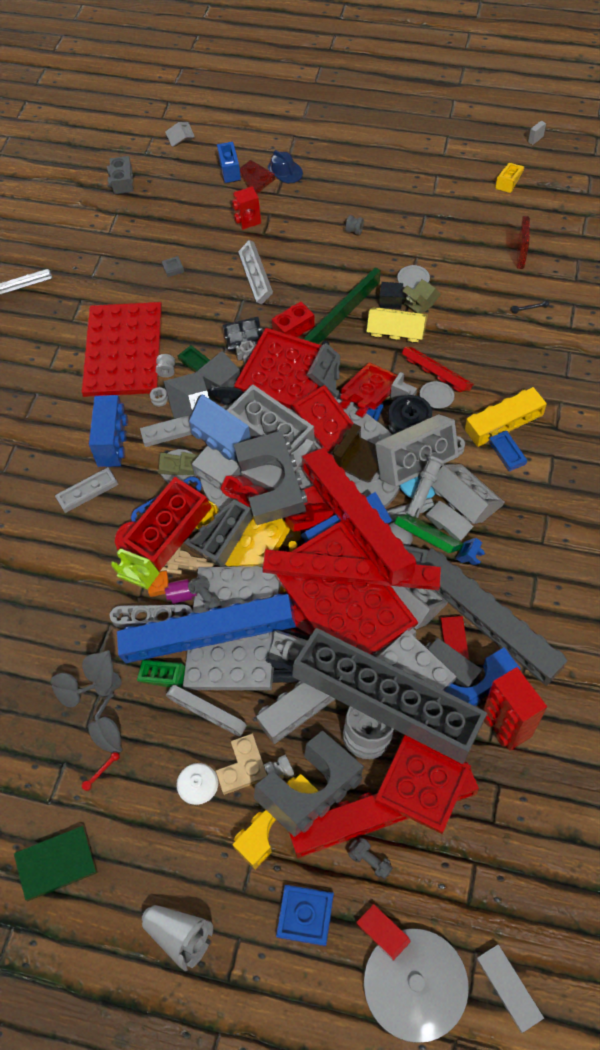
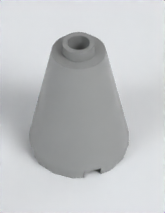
M158 905L147 908L142 915L143 929L179 968L187 971L188 966L193 968L202 959L209 946L206 943L207 936L210 935L212 937L213 924L210 921Z

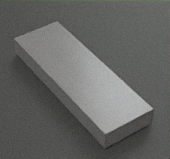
M107 467L56 494L55 497L63 511L67 513L117 486L118 482Z
M499 944L476 958L521 1033L544 1019Z

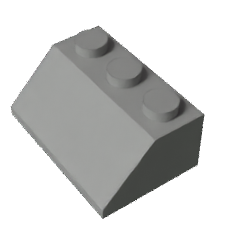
M462 464L443 465L436 476L438 478L437 481L432 484L435 493L446 498L449 501L448 504L453 509L459 510L463 517L472 524L482 523L505 503Z
M391 586L417 619L418 625L414 627L415 629L427 625L448 603L435 590Z

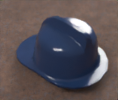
M277 150L273 152L271 162L268 165L270 173L284 183L299 181L302 178L303 171L294 162L292 156L288 152H278Z

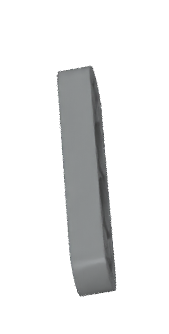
M188 605L117 606L110 612V619L113 625L118 628L138 627L148 622H161L157 619L158 614L161 612H167L169 614L168 618L173 617L172 612H175L176 616L174 617L180 618L183 612H187L188 615L193 613V610ZM140 612L147 613V618L143 621L136 620V616ZM123 613L124 617H122L121 620L118 621L116 617H119L120 614Z
M172 685L166 694L171 701L234 735L241 736L247 727L237 717L176 685Z

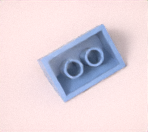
M202 394L189 421L191 433L197 439L201 438L211 449H217L221 452L224 458L234 460L237 463L238 458L234 444L251 439L249 426Z

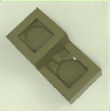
M181 452L180 456L160 453L158 474L195 475L192 463L199 455Z

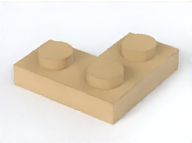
M253 733L231 741L238 763L216 770L224 795L258 783L267 776Z

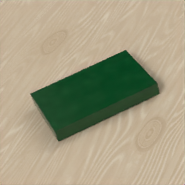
M84 826L14 853L24 897L27 902L98 873Z

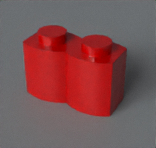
M241 475L226 476L220 488L226 496L237 499L240 503L250 508V497L268 492L264 487L253 485L248 478Z

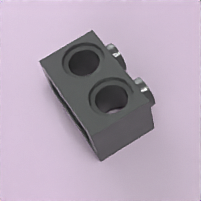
M130 157L110 158V165L107 166L110 176L108 177L109 187L113 188L114 194L134 192Z

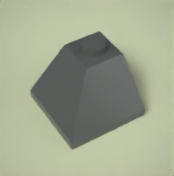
M201 371L164 381L174 418L192 415L202 394L209 398Z

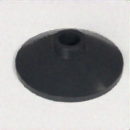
M215 387L207 390L209 396L221 400L220 403L224 405L232 404L233 400H237L243 394L241 389L233 387Z

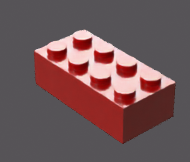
M174 477L122 541L131 552L149 559L155 568L161 571L212 507L206 496L177 477Z
M516 667L493 681L483 710L487 712L484 722L488 727H492L495 730L499 743L511 751L532 738L547 709V705L519 668Z

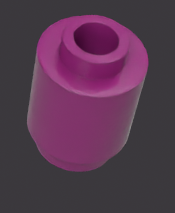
M184 579L168 583V588H165L167 601L171 600L172 604L192 600V597L197 596V593L192 594L188 589V583L191 580Z

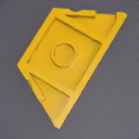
M253 516L225 565L228 567H263L265 549L279 550L290 531L287 523L281 518L257 525Z

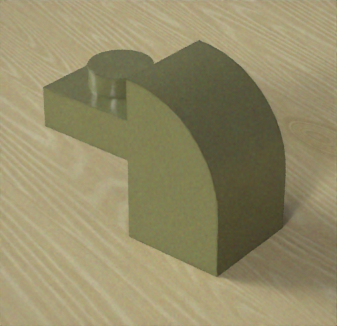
M421 279L414 290L408 285L403 290L407 295L405 304L418 313L427 311L441 295L435 287Z

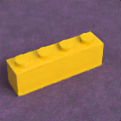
M534 387L522 390L514 397L506 398L495 406H489L484 411L469 416L466 420L465 431L475 445L479 447L489 442V438L506 430L510 432L543 416L547 403Z

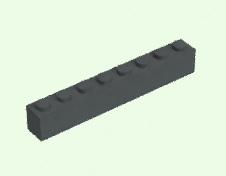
M433 548L428 551L425 565L441 567L439 591H435L500 648L505 647L513 659L547 687L564 669L568 661L560 650L552 648L543 636L535 634L526 622L517 619L508 607L500 605L491 593L482 590L474 579H469L465 576L458 566L448 562L441 552H436Z

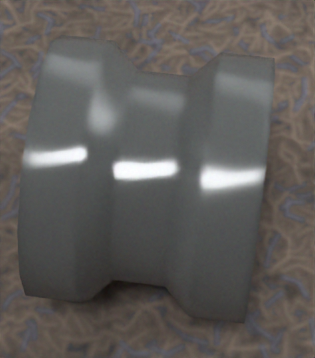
M349 215L345 231L347 233L355 232L356 235H360L364 226V218L359 217L357 219Z

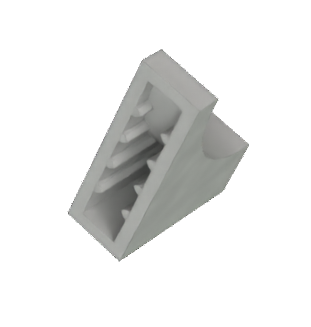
M306 439L297 450L289 454H294L297 467H293L295 473L299 472L300 476L304 473L302 471V456L317 450L314 442ZM263 465L241 471L242 476L248 478L253 485L262 486L268 492L278 488L285 477L284 471L273 465Z

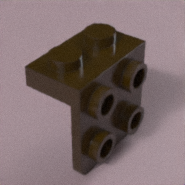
M354 423L350 430L347 429L345 431L343 441L340 445L337 444L332 455L338 466L342 467L345 472L365 482H371L379 470L376 444L361 438V426Z

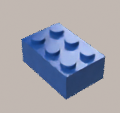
M118 395L94 396L89 447L98 467L121 466L122 458H125L123 442H126L127 439L125 426H128V416L124 414V404L120 403Z

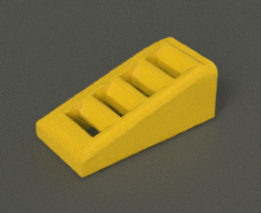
M508 163L497 177L495 188L511 193L524 171V166Z

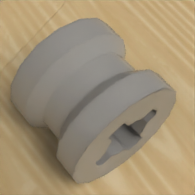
M168 354L159 355L156 359V373L161 377L173 376L175 372L173 367L175 365V358Z

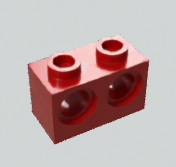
M302 302L291 306L286 311L272 318L273 330L294 337H299L315 327L314 314Z

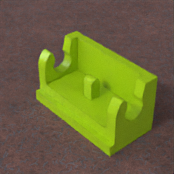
M119 549L117 552L118 557L121 558V563L119 565L113 561L111 563L113 569L117 572L118 578L144 589H148L159 575L158 570L149 559L123 549Z

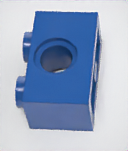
M234 143L217 144L224 182L241 180Z

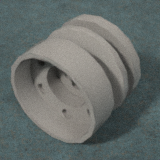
M349 707L343 730V742L354 756L362 759H375L382 756L388 750L394 729Z

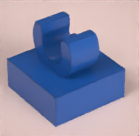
M477 538L465 541L456 559L461 563L469 561L472 565L480 564L481 561L476 558V554L478 556L485 554L484 550L480 548L482 542Z

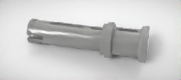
M428 455L426 458L428 461L424 470L420 472V482L406 511V514L414 518L419 517L429 490L438 479L436 476L439 469L445 463L443 460Z

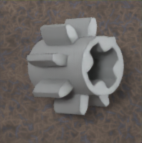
M251 341L241 342L240 347H236L238 360H242L246 364L257 344L254 345Z

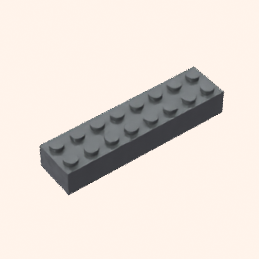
M318 628L314 630L293 664L292 677L461 764H464L487 715V712Z

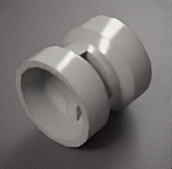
M286 755L279 757L278 762L264 764L267 774L274 771L281 779H290L295 776Z

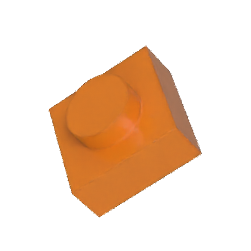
M167 571L159 572V575L148 588L150 597L165 594V588H168L169 583Z

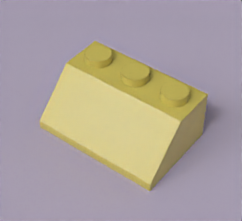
M373 307L369 310L367 332H371V336L382 337V334H386L391 339L400 340V337H407V341L419 342V339L422 340L424 337L428 314Z

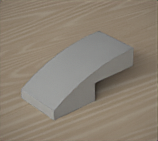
M438 501L425 515L439 530L444 528L458 541H461L474 527L463 516L441 501Z

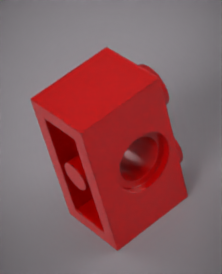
M253 186L233 192L234 200L232 201V206L236 211L234 214L236 224H240L242 230L261 224L259 197Z

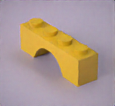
M301 774L287 782L292 789L301 793L311 794L319 792ZM267 810L263 813L261 811L257 813L251 820L252 825L246 831L242 829L235 836V842L232 844L234 849L254 870L272 853L269 845V832L276 819Z

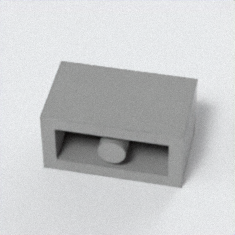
M208 447L192 463L194 474L220 491L226 476L241 475L239 465L234 460H228L219 451L211 450Z

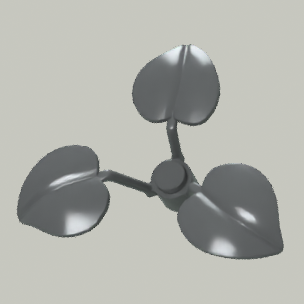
M108 650L90 654L83 660V672L86 678L93 682L92 685L78 689L77 680L67 673L56 674L51 678L50 682L55 696L66 707L78 705L80 702L78 693H83L95 688L98 695L106 696V699L95 715V721L91 722L88 726L89 733L93 742L98 747L108 752L119 753L122 751L117 725L107 717L100 718L109 700L114 697L112 692L122 684L119 675L113 672L112 659Z

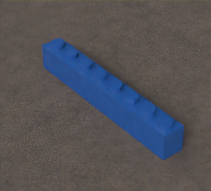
M277 594L272 598L254 599L249 603H235L226 608H212L203 613H190L180 618L171 617L166 621L148 622L138 627H126L124 630L117 631L118 655L125 663L271 633L276 630L294 628L296 623L293 604L289 594Z

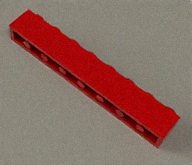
M323 447L302 456V471L389 584L392 586L413 576L416 565L414 555L405 549L401 539L393 534L390 526L380 518L378 511L371 507L366 496L359 492L354 481H350L344 469L335 462L333 455L329 454Z
M471 769L457 802L477 795L479 787ZM366 793L361 795L358 801L352 803L349 801L341 802L336 805L335 809L329 810L323 817L320 818L318 816L306 832L303 833L301 831L296 837L290 832L289 835L298 859L410 818L375 802L377 794Z

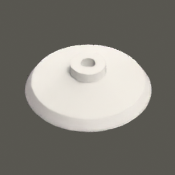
M203 763L187 766L182 770L177 779L178 794L185 802L193 805L209 801L215 795L218 788L216 772L210 766Z

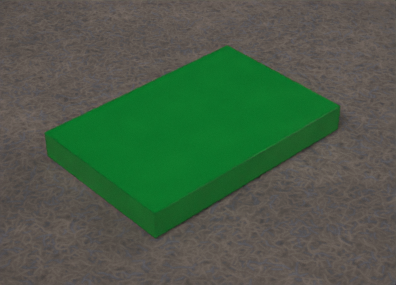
M410 515L397 516L395 525L447 553L458 551L463 545L462 542Z

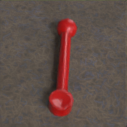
M113 752L111 758L89 781L82 783L84 791L91 790V784L113 761L119 760V753Z

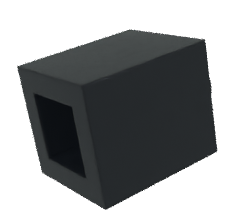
M381 282L379 308L401 309L402 302L406 301L403 283Z

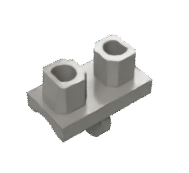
M276 630L270 653L281 656L285 660L295 661L307 640Z

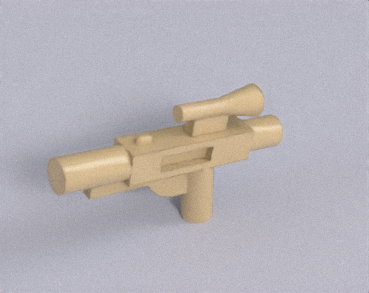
M180 546L165 565L168 567H163L158 572L167 571V573L182 574V570H178L179 568L197 570L198 567H214V563L207 562V559L191 557L188 552L180 551Z

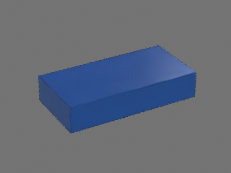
M507 430L489 438V444L508 472L526 465V457Z

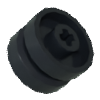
M405 395L397 398L389 408L388 431L394 435L431 418L433 410L430 404L424 398L417 395Z

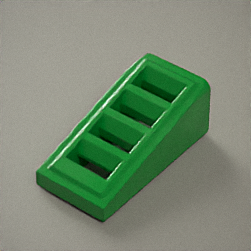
M142 660L137 681L168 688L176 685L183 689L185 666L182 663ZM150 667H153L150 677H147ZM158 669H160L159 677L156 678ZM167 670H169L168 678L165 679Z

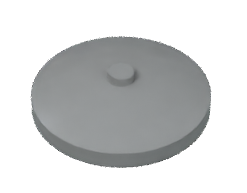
M421 929L402 930L411 942L394 961L379 946L372 952L364 977L366 1001L376 1021L394 1037L413 1043L433 1041L448 1033L460 1020L468 999L467 973L458 953L442 937Z

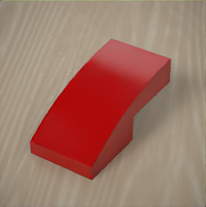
M325 503L306 505L304 514L288 516L285 522L293 532L301 531L327 520L333 515V510Z

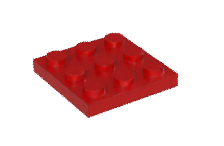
M404 735L375 798V802L443 834L471 769V765L465 762L461 764Z

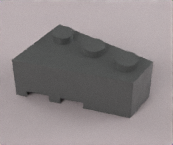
M235 499L214 516L215 519L206 527L202 526L199 529L200 532L192 539L188 538L184 542L192 552L219 567H226L225 563L253 517L252 509Z

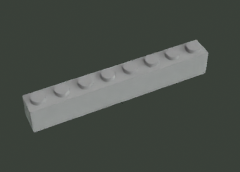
M412 628L409 632L416 638V631ZM392 641L391 643H389L388 645L374 653L372 656L377 658L394 641ZM299 681L291 692L281 694L273 705L263 707L259 711V715L256 716L257 721L272 743L276 744L333 702L335 698Z

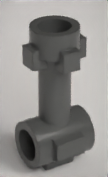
M198 577L188 583L190 593H199L206 602L204 607L208 611L212 608H222L220 600L216 596L212 597L209 593L210 583L207 578L200 579Z
M360 837L357 841L354 840L349 847V857L357 863L362 859L376 869L374 875L378 878L386 879L393 869L390 861L386 858L381 861L368 850L371 848V845L365 839Z

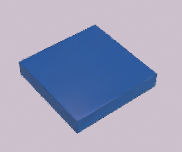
M285 885L276 937L326 947L334 893Z

